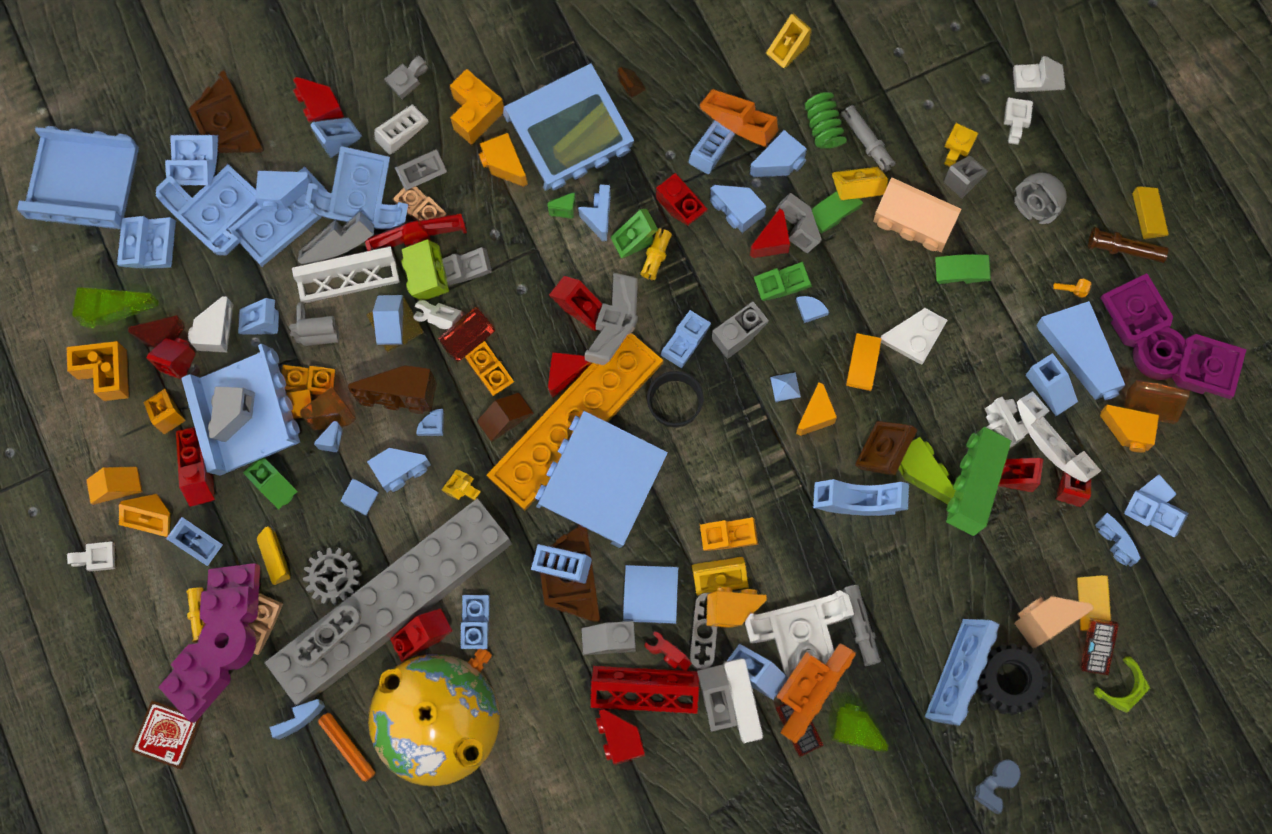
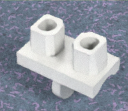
M1000 397L985 408L988 414L986 418L990 424L986 428L1012 440L1010 448L1028 434L1023 421L1016 422L1013 417L1018 412V406L1014 399L1004 400L1003 397Z

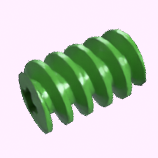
M829 92L817 94L805 103L812 136L815 138V146L821 149L835 148L846 142L845 137H838L844 133V129L836 128L842 122L840 119H834L839 115V111L832 110L837 104L835 101H830L834 98V95Z

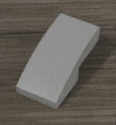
M483 247L461 256L453 254L442 259L448 285L492 273L487 250Z

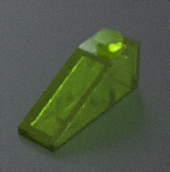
M77 287L72 316L81 326L95 328L96 325L105 326L157 307L159 301L151 293Z

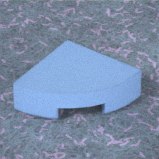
M802 296L796 298V303L804 323L827 316L829 313L825 305L813 297Z
M437 409L430 412L419 423L417 436H443L444 410Z

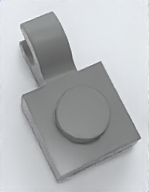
M417 56L408 68L404 64L400 65L385 78V81L403 99L420 84L417 77L423 74L428 67L425 65L426 62L420 56Z

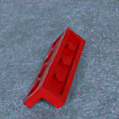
M593 666L591 708L695 714L698 712L699 677L697 671ZM597 691H608L613 696L608 700L597 699ZM628 692H634L639 698L635 701H628L623 696ZM654 694H662L666 699L662 702H654L650 697ZM681 695L693 696V704H681L677 698Z

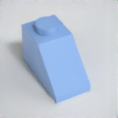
M784 130L751 164L750 174L753 177L787 176L794 169L798 171L806 162V148Z
M258 171L255 199L259 206L266 211L286 209L307 191L308 183L313 184V181L308 172Z
M741 644L737 646L727 660L744 659L751 686L772 700L788 680V677L771 661Z

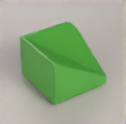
M570 193L558 199L552 198L548 202L549 215L574 218L576 206L575 193Z

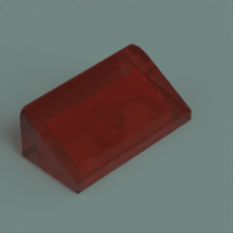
M474 307L442 334L438 340L448 355L459 362L494 333L495 328L478 307Z

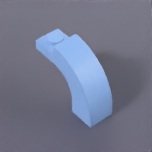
M834 479L815 482L813 508L850 515H894L895 511L908 510L909 484L896 482L883 485H855Z

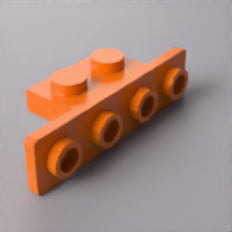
M839 644L826 664H823L811 654L805 653L776 696L795 710L781 730L782 735L797 743L806 733L808 725L814 716L820 712L822 704L830 692L836 688L837 682L844 671L850 667L852 659L856 655L853 650Z

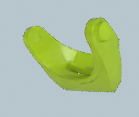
M1130 656L1123 658L1124 663L1132 670L1135 680L1134 687L1129 695L1123 698H1116L1107 695L1098 687L1094 689L1096 697L1105 699L1112 706L1126 713L1150 689L1138 664Z

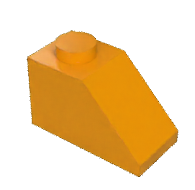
M508 133L480 143L482 153L478 155L484 168L488 166L491 174L520 186L528 185L526 175Z
M1106 405L1102 409L1101 418L1122 446L1130 447L1129 450L1133 452L1143 453L1155 445L1159 415L1112 405Z

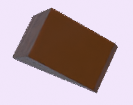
M516 393L495 400L477 420V423L492 443L533 415V412L520 393Z

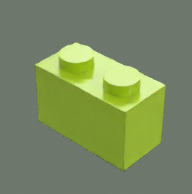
M427 239L402 249V266L407 273V289L411 296L419 300H428L449 292L439 245Z

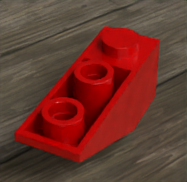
M195 426L176 431L179 488L189 507L214 501L212 473H208L206 470Z

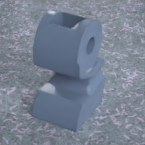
M1011 760L997 763L993 768V776L986 777L981 784L976 786L974 799L994 813H1001L1003 808L1002 799L994 795V789L996 787L1003 789L1013 788L1020 778L1018 765Z

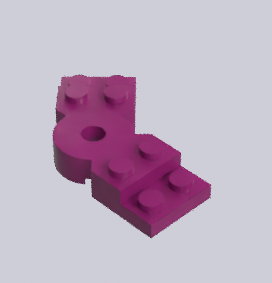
M1147 273L1101 296L1103 304L1113 319L1111 322L1113 328L1124 345L1134 348V362L1145 376L1155 380L1173 378L1177 387L1200 394L1208 392L1228 399L1234 397L1247 349L1198 334L1185 340L1179 332L1169 328L1173 315ZM1156 348L1163 349L1166 352V357L1160 356Z
M255 563L208 569L207 591L201 592L200 618L206 625L200 633L198 643L188 644L170 664L174 670L158 687L190 722L195 723L228 686L231 680L228 670L242 668L254 654L256 635L248 623H253L258 617L260 566Z

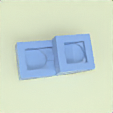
M690 310L676 328L675 334L663 348L661 356L678 367L683 368L708 331L711 323Z
M1137 490L1124 512L1125 515L1146 526L1152 525L1172 537L1178 535L1189 514L1163 500Z
M316 699L292 708L295 718L270 727L272 737L279 740L307 725L325 707L324 702Z

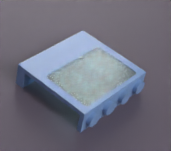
M592 64L504 106L503 115L507 122L511 121L544 180L543 188L545 191L550 188L553 190L561 188L566 184V180L572 177L578 179L588 173L587 169L593 166L596 168L604 166L609 162L608 159L615 155L617 157L624 156L631 151L630 148L634 142Z

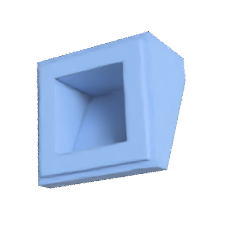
M333 421L315 441L314 445L319 450L337 452L343 431L340 424Z
M1157 475L1139 490L1165 502H1168L1176 495L1174 490L1160 475Z
M352 479L341 502L345 506L367 516L378 492Z

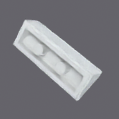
M744 659L725 661L723 664L730 686L741 741L746 743L762 739L763 735L746 662Z

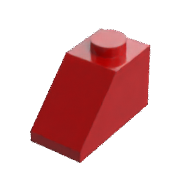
M563 276L549 296L568 314L592 331H596V322L603 304L580 280Z
M165 338L148 353L146 358L161 373L181 379L187 375L196 353L191 349L190 343L183 339L176 338L174 341Z

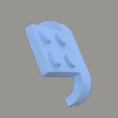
M342 146L339 151L332 193L321 190L317 184L308 183L305 198L306 206L312 213L318 216L348 222L361 211L374 224V228L392 230L403 225L408 204L398 202L396 205L381 204L390 157Z
M229 165L213 178L211 185H205L193 198L185 192L171 175L156 187V197L216 255H228L240 243V240L233 233L230 234L228 229L258 205L255 199L256 190Z

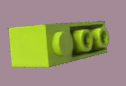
M921 437L911 442L898 470L906 481L948 504L956 491L953 489L954 485L947 478L949 476L948 471L942 463L938 464L933 457L934 451L927 441L923 442Z

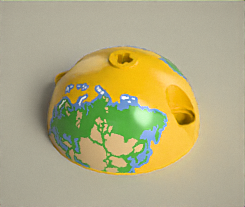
M427 654L406 660L394 669L382 673L379 680L380 684L372 698L369 709V731L377 754L392 772L411 783L423 786H440L465 778L486 760L497 738L500 714L494 690L481 672L458 657L445 654ZM398 676L400 679L399 686L394 690H389L387 685L389 679ZM432 708L430 714L433 717L431 720L425 719L422 721L424 718L422 711L424 709L429 711ZM470 747H477L479 755L474 761H468L465 756L467 749Z

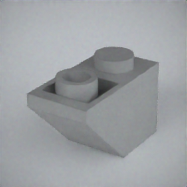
M751 302L712 331V341L728 359L745 347L764 328L769 320L757 305Z
M215 387L214 395L211 399L212 416L208 424L209 438L226 442L252 418L255 392L245 388Z

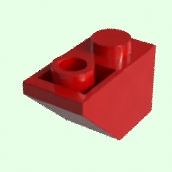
M299 77L293 79L297 87L293 89V92L299 103L304 101L307 108L303 109V112L309 123L344 117L329 86Z
M676 173L656 187V199L673 218L687 226L707 211L704 204Z
M439 608L418 615L391 637L390 640L401 662L439 643L452 632V629L442 609Z
M604 709L600 710V717L596 718L599 733H605L608 742L603 745L607 761L612 759L613 764L617 765L644 757L645 753L638 728Z

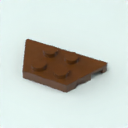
M224 70L218 74L219 79L211 88L208 86L202 93L201 98L196 100L189 108L200 134L218 135L217 153L263 152L261 144Z
M578 525L570 533L564 534L554 544L548 546L584 554L591 558L588 530L581 525ZM546 552L542 567L547 566L550 553ZM558 555L556 556V560L553 569L555 570L557 568V564L560 557ZM567 558L564 572H567L570 558ZM592 561L585 584L540 573L544 605L546 607L600 623Z

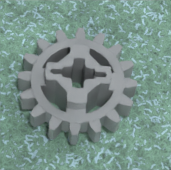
M327 548L326 555L318 551L317 555L319 558L317 560L309 559L312 566L304 567L309 576L304 577L303 581L310 583L305 589L309 593L314 592L313 599L317 601L321 598V603L327 605L329 600H331L332 604L336 606L338 599L341 598L345 601L348 593L351 595L355 593L352 588L353 586L361 585L356 580V577L361 576L362 573L359 570H354L359 564L356 560L351 561L353 556L350 553L343 556L342 549L338 548L334 554L331 548ZM337 560L345 563L348 569L338 568ZM334 571L337 576L333 577V582H331L327 577H330ZM345 582H347V584L345 585V587H344L342 590H340V588L342 587V585H343ZM317 584L326 585L328 593L321 591Z

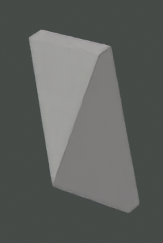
M437 149L395 168L405 191L447 172Z

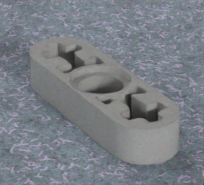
M710 593L701 594L695 604L690 661L697 670L710 668L714 662L717 627L710 626L713 633L708 639H702L697 634L698 627L707 624V619L698 620V616L704 617V607L700 606V603H704L705 599H707V594ZM695 642L700 644L712 643V648L706 646L705 655L710 657V660L705 661L704 665H699V660L694 658L695 655L700 654L701 646H695Z
M350 605L338 608L295 647L293 651L295 662L306 668L316 665L359 626L361 616L358 610ZM345 612L348 614L353 612L354 614L351 617L353 622L351 624L343 623L340 628L344 631L340 634L339 630L332 623L335 621L339 625L344 620L342 615ZM325 629H331L334 632V639L329 644H323L320 640V634ZM313 639L315 640L317 645L323 648L321 652L317 648H315L310 653L312 657L311 660H301V658L303 657V653L301 651L303 649L309 651L315 646L311 643Z

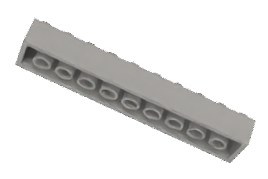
M476 499L264 663L295 705L299 706L308 703L389 641L391 637L415 617L425 613L511 546L512 543L481 502ZM350 605L358 610L361 616L359 626L316 665L306 668L295 662L293 657L295 647L338 608ZM345 612L342 615L344 620L339 625L335 621L332 623L339 630L340 634L344 631L340 628L343 623L351 624L353 622L351 618L354 614L353 612L351 614ZM325 629L320 634V640L323 644H329L334 639V632L331 629ZM313 639L311 643L315 646L309 651L303 649L301 651L303 653L301 660H311L310 653L315 648L321 652L323 648L317 645Z

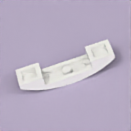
M1034 392L1017 401L1020 416L1028 433L1039 449L1056 466L1070 476L1085 483L1101 472L1085 451L1076 455L1047 422L1044 416L1049 412V409Z

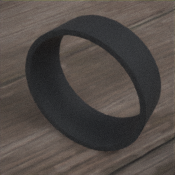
M670 371L658 376L650 385L647 393V404L652 415L657 421L668 427L677 428L688 425L697 417L703 406L704 397L700 384L691 375L680 371ZM670 381H681L691 386L698 398V408L695 415L681 423H670L660 419L653 410L652 401L656 390L661 385Z

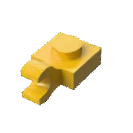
M956 123L945 144V148L949 149L950 152L944 165L951 167V165L956 163L960 154L967 157L978 136V132Z
M457 469L442 488L443 492L457 500L464 495L475 500L481 492L471 486L474 479L470 475Z

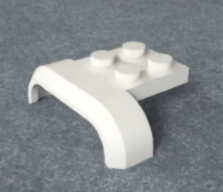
M837 591L830 596L762 614H749L745 625L750 643L775 639L784 674L789 678L806 652L823 664L827 663L834 653L827 625L846 620L854 616L849 595L842 591Z

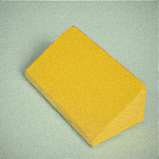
M878 167L832 173L841 200L884 195L888 184V178Z
M1136 187L1132 194L1143 239L1168 236L1169 233L1158 188Z
M265 527L257 536V542L270 580L273 585L291 579V575L276 532L270 527Z
M743 557L692 565L697 596L703 593L716 592L719 587L733 588V590L749 588Z
M1108 576L1077 578L1078 602L1091 604L1094 608L1079 619L1080 631H1094L1096 623L1111 625Z

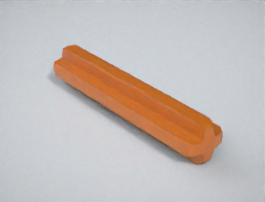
M330 713L324 714L318 720L320 726L362 781L370 780L375 775L374 769Z

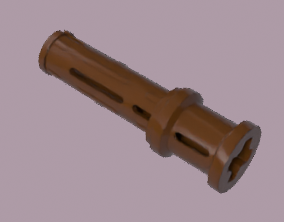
M1093 227L1088 241L1089 249H1094L1095 247L1108 250L1109 254L1120 252L1164 263L1168 255V247L1127 239L1118 232L1112 234L1099 231L1098 227Z

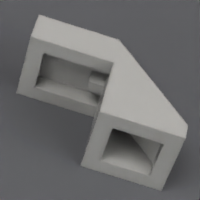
M789 193L778 204L775 211L777 212L779 209H782L785 219L794 224L789 235V241L808 253L820 243L821 236L811 207L792 193Z

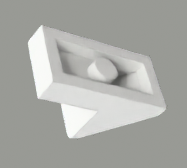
M1046 56L1042 57L1040 64L1015 65L1013 68L1015 92L1065 89L1063 65Z

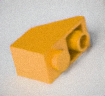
M717 588L716 592L707 594V626L732 628L742 625L747 620L749 614L754 613L766 601L767 595L757 594V590L743 589L741 593H734L733 588Z

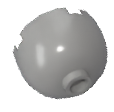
M1049 173L1031 174L1015 189L1017 196L1014 200L1019 211L1029 220L1032 217L1040 220L1039 224L1051 223L1061 214L1066 204L1067 195L1063 183Z

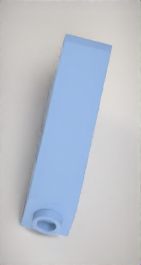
M1088 301L1041 317L1037 323L1038 330L1095 400L1104 397V400L1117 397L1125 383L1090 302Z

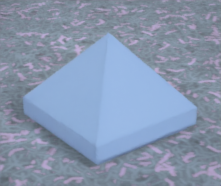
M796 373L770 377L775 402L801 397Z

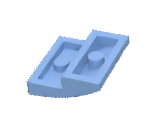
M171 135V160H166V178L171 175L179 185H211L217 162L218 135Z
M144 216L122 218L117 265L129 268L171 267L176 221L171 217L147 219Z
M626 565L623 622L676 624L678 567Z

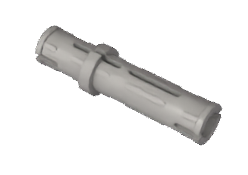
M854 105L847 107V113L843 111L841 116L865 146L867 155L873 157L882 172L890 170L889 165L893 167L896 162L885 150L883 141L877 139Z
M859 585L845 587L842 590L850 598L854 616L851 617L856 634L854 639L856 644H859L864 666L881 662L874 640L876 635L871 630Z

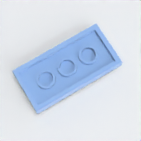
M305 166L298 171L308 172L313 184H317L321 190L328 192ZM307 191L286 209L266 211L258 204L228 229L230 233H233L240 240V244L261 267L322 217L312 213L306 206L305 198Z
M963 619L926 712V718L934 722L961 725V722L967 715V707L971 696L977 690V681L980 673L987 664V655L990 647L996 641V632L999 624L991 620Z

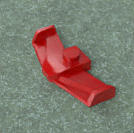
M456 214L406 223L400 227L368 238L365 244L367 251L386 247L392 248L402 243L409 247L427 239L430 240L432 235L460 230L464 234L467 231L462 215Z

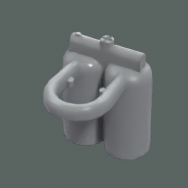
M303 302L297 303V322L289 326L291 330L290 336L294 337L296 343L310 346L339 342V330L335 324L334 316L306 319Z

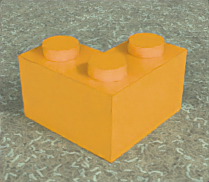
M466 69L450 85L453 98L462 105L450 118L454 130L472 145L503 114L504 105L501 97Z
M118 341L67 347V371L77 380L93 378L94 394L103 401L129 398L127 350Z

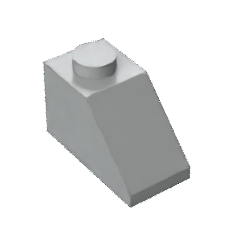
M634 621L604 623L582 628L583 655L636 652Z
M724 665L698 670L701 692L711 732L737 726Z

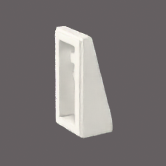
M412 104L375 129V141L391 155L428 124V119ZM411 116L416 123L413 124L408 117ZM402 122L408 127L407 129L401 125ZM394 129L399 132L398 135L393 131Z

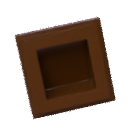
M623 67L618 68V81L629 97L633 98L645 91V86L633 70Z

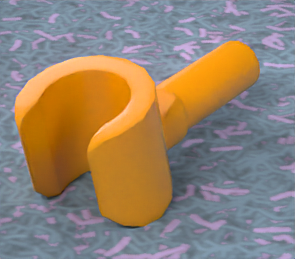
M1079 279L1076 286L1054 283L1053 289L1070 291L1076 296L1083 298L1088 295L1091 282L1086 279Z

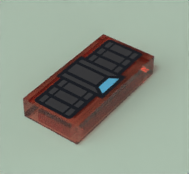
M1090 618L1080 666L1081 671L1109 675L1119 627L1118 622Z
M787 704L775 708L784 727L795 710ZM812 721L808 725L806 733L797 743L791 741L799 758L824 746Z

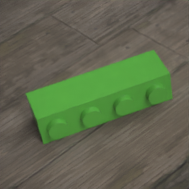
M983 427L979 432L973 433L969 437L966 445L969 449L960 464L962 472L953 486V489L956 491L947 506V511L949 512L946 520L947 523L972 536L987 526L1012 440L986 427Z

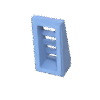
M714 120L691 152L689 164L706 174H710L735 136V133ZM716 132L717 134L725 137V139L723 140L722 138L716 136L713 133Z
M538 544L531 570L585 584L592 559L584 554ZM546 552L550 553L547 566L542 567ZM558 555L560 557L557 564V568L555 570L553 569L556 560V556ZM567 558H570L567 572H564Z

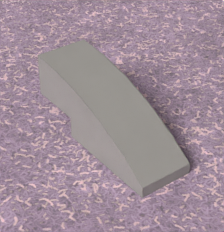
M361 211L343 226L334 220L299 251L298 262L300 264L313 263L348 252L374 235V224Z

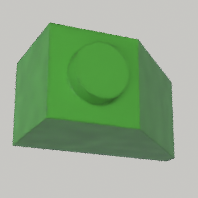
M265 458L255 461L243 472L278 510L283 505L288 504L292 500L293 495L298 492Z

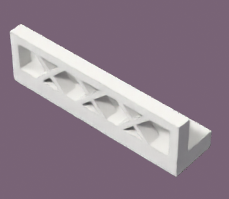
M391 247L292 268L293 277L298 285L300 301L303 303L400 283L395 255ZM391 266L393 277L382 279L376 275L381 267ZM364 272L369 277L364 283L357 284L352 281L356 273ZM340 277L344 280V283L340 288L332 289L327 286L332 278ZM315 282L320 285L315 294H305L304 284Z

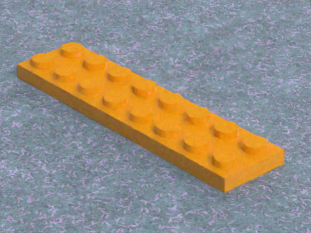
M628 334L610 361L605 365L592 363L486 475L487 478L525 511L536 500L535 496L541 484L547 486L550 477L546 474L553 461L558 463L562 455L558 453V450L564 438L569 440L573 433L569 428L574 417H581L583 411L609 422L663 364V359L634 334Z

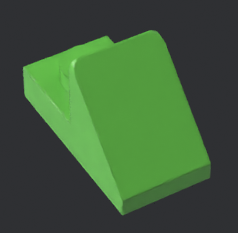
M640 209L610 238L620 257L625 258L652 245L654 240L652 235L658 231V228L648 210Z

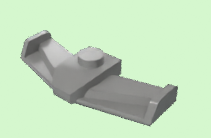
M614 272L612 306L602 305L596 322V330H600L601 333L589 350L585 352L586 361L605 365L613 357L626 336L634 331L638 320L636 315L638 278Z

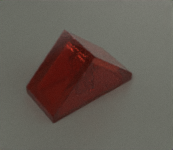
M176 315L128 327V332L139 342L154 349L165 338L175 341L184 330L185 324Z

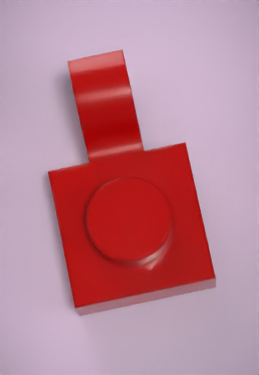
M658 632L653 633L658 640L657 645L650 646L648 643L644 644L651 654L663 653L665 655L663 660L673 669L679 666L682 670L686 671L692 664L684 653L667 640L665 641Z

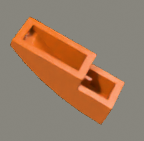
M712 89L700 104V108L718 123L737 135L764 147L768 146L778 132L777 117L755 110L754 102Z

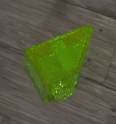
M845 704L844 708H838L832 741L883 753L888 751V744L866 712L860 711L861 707Z

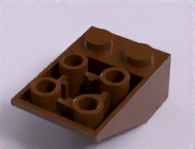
M404 365L349 383L348 389L354 398L359 401V404L363 406L373 407L374 404H380L389 410H399L400 407L407 408L415 414H424V411L432 412L437 382L430 369Z

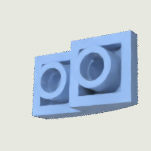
M1106 513L1102 516L1095 526L1104 538L1115 541V544L1110 549L1114 553V558L1123 565L1133 566L1140 560L1133 541L1111 515Z
M462 595L461 649H488L490 595Z

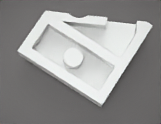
M924 308L881 336V343L922 365L944 328L947 319Z

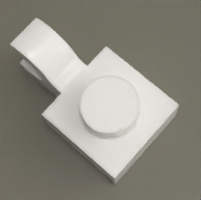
M1008 98L1004 124L1011 125L1008 143L1019 144V138L1021 139L1022 127L1029 128L1033 101Z
M419 300L415 307L422 309L424 313L417 311L413 316L417 321L422 322L428 319V323L434 324L438 328L452 330L460 320L461 310L440 303L434 306L425 300Z
M115 543L86 544V552L67 554L68 564H71L72 567L86 565V570L89 572L116 569Z

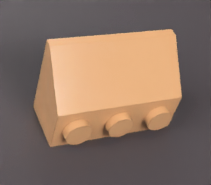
M891 178L873 222H876L884 230H893L900 233V236L906 240H915L922 243L930 251L942 252L961 209Z
M1040 597L1018 613L1020 619L1014 624L1032 649H1035L1094 608L1088 603L1057 597H1050L1044 601Z

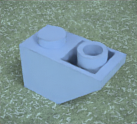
M720 185L711 187L710 201L718 211L722 210L726 214L728 223L734 229L738 228L743 233L765 216L766 205L750 188Z
M1053 353L1033 365L1027 372L1026 377L1055 416H1058L1078 402L1068 373Z
M388 448L367 461L386 492L399 490L405 485L406 480L413 476L417 478L423 475L428 470L427 467L431 465L425 455Z

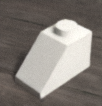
M221 297L194 319L193 327L189 329L188 339L197 351L227 352L233 304L228 297Z

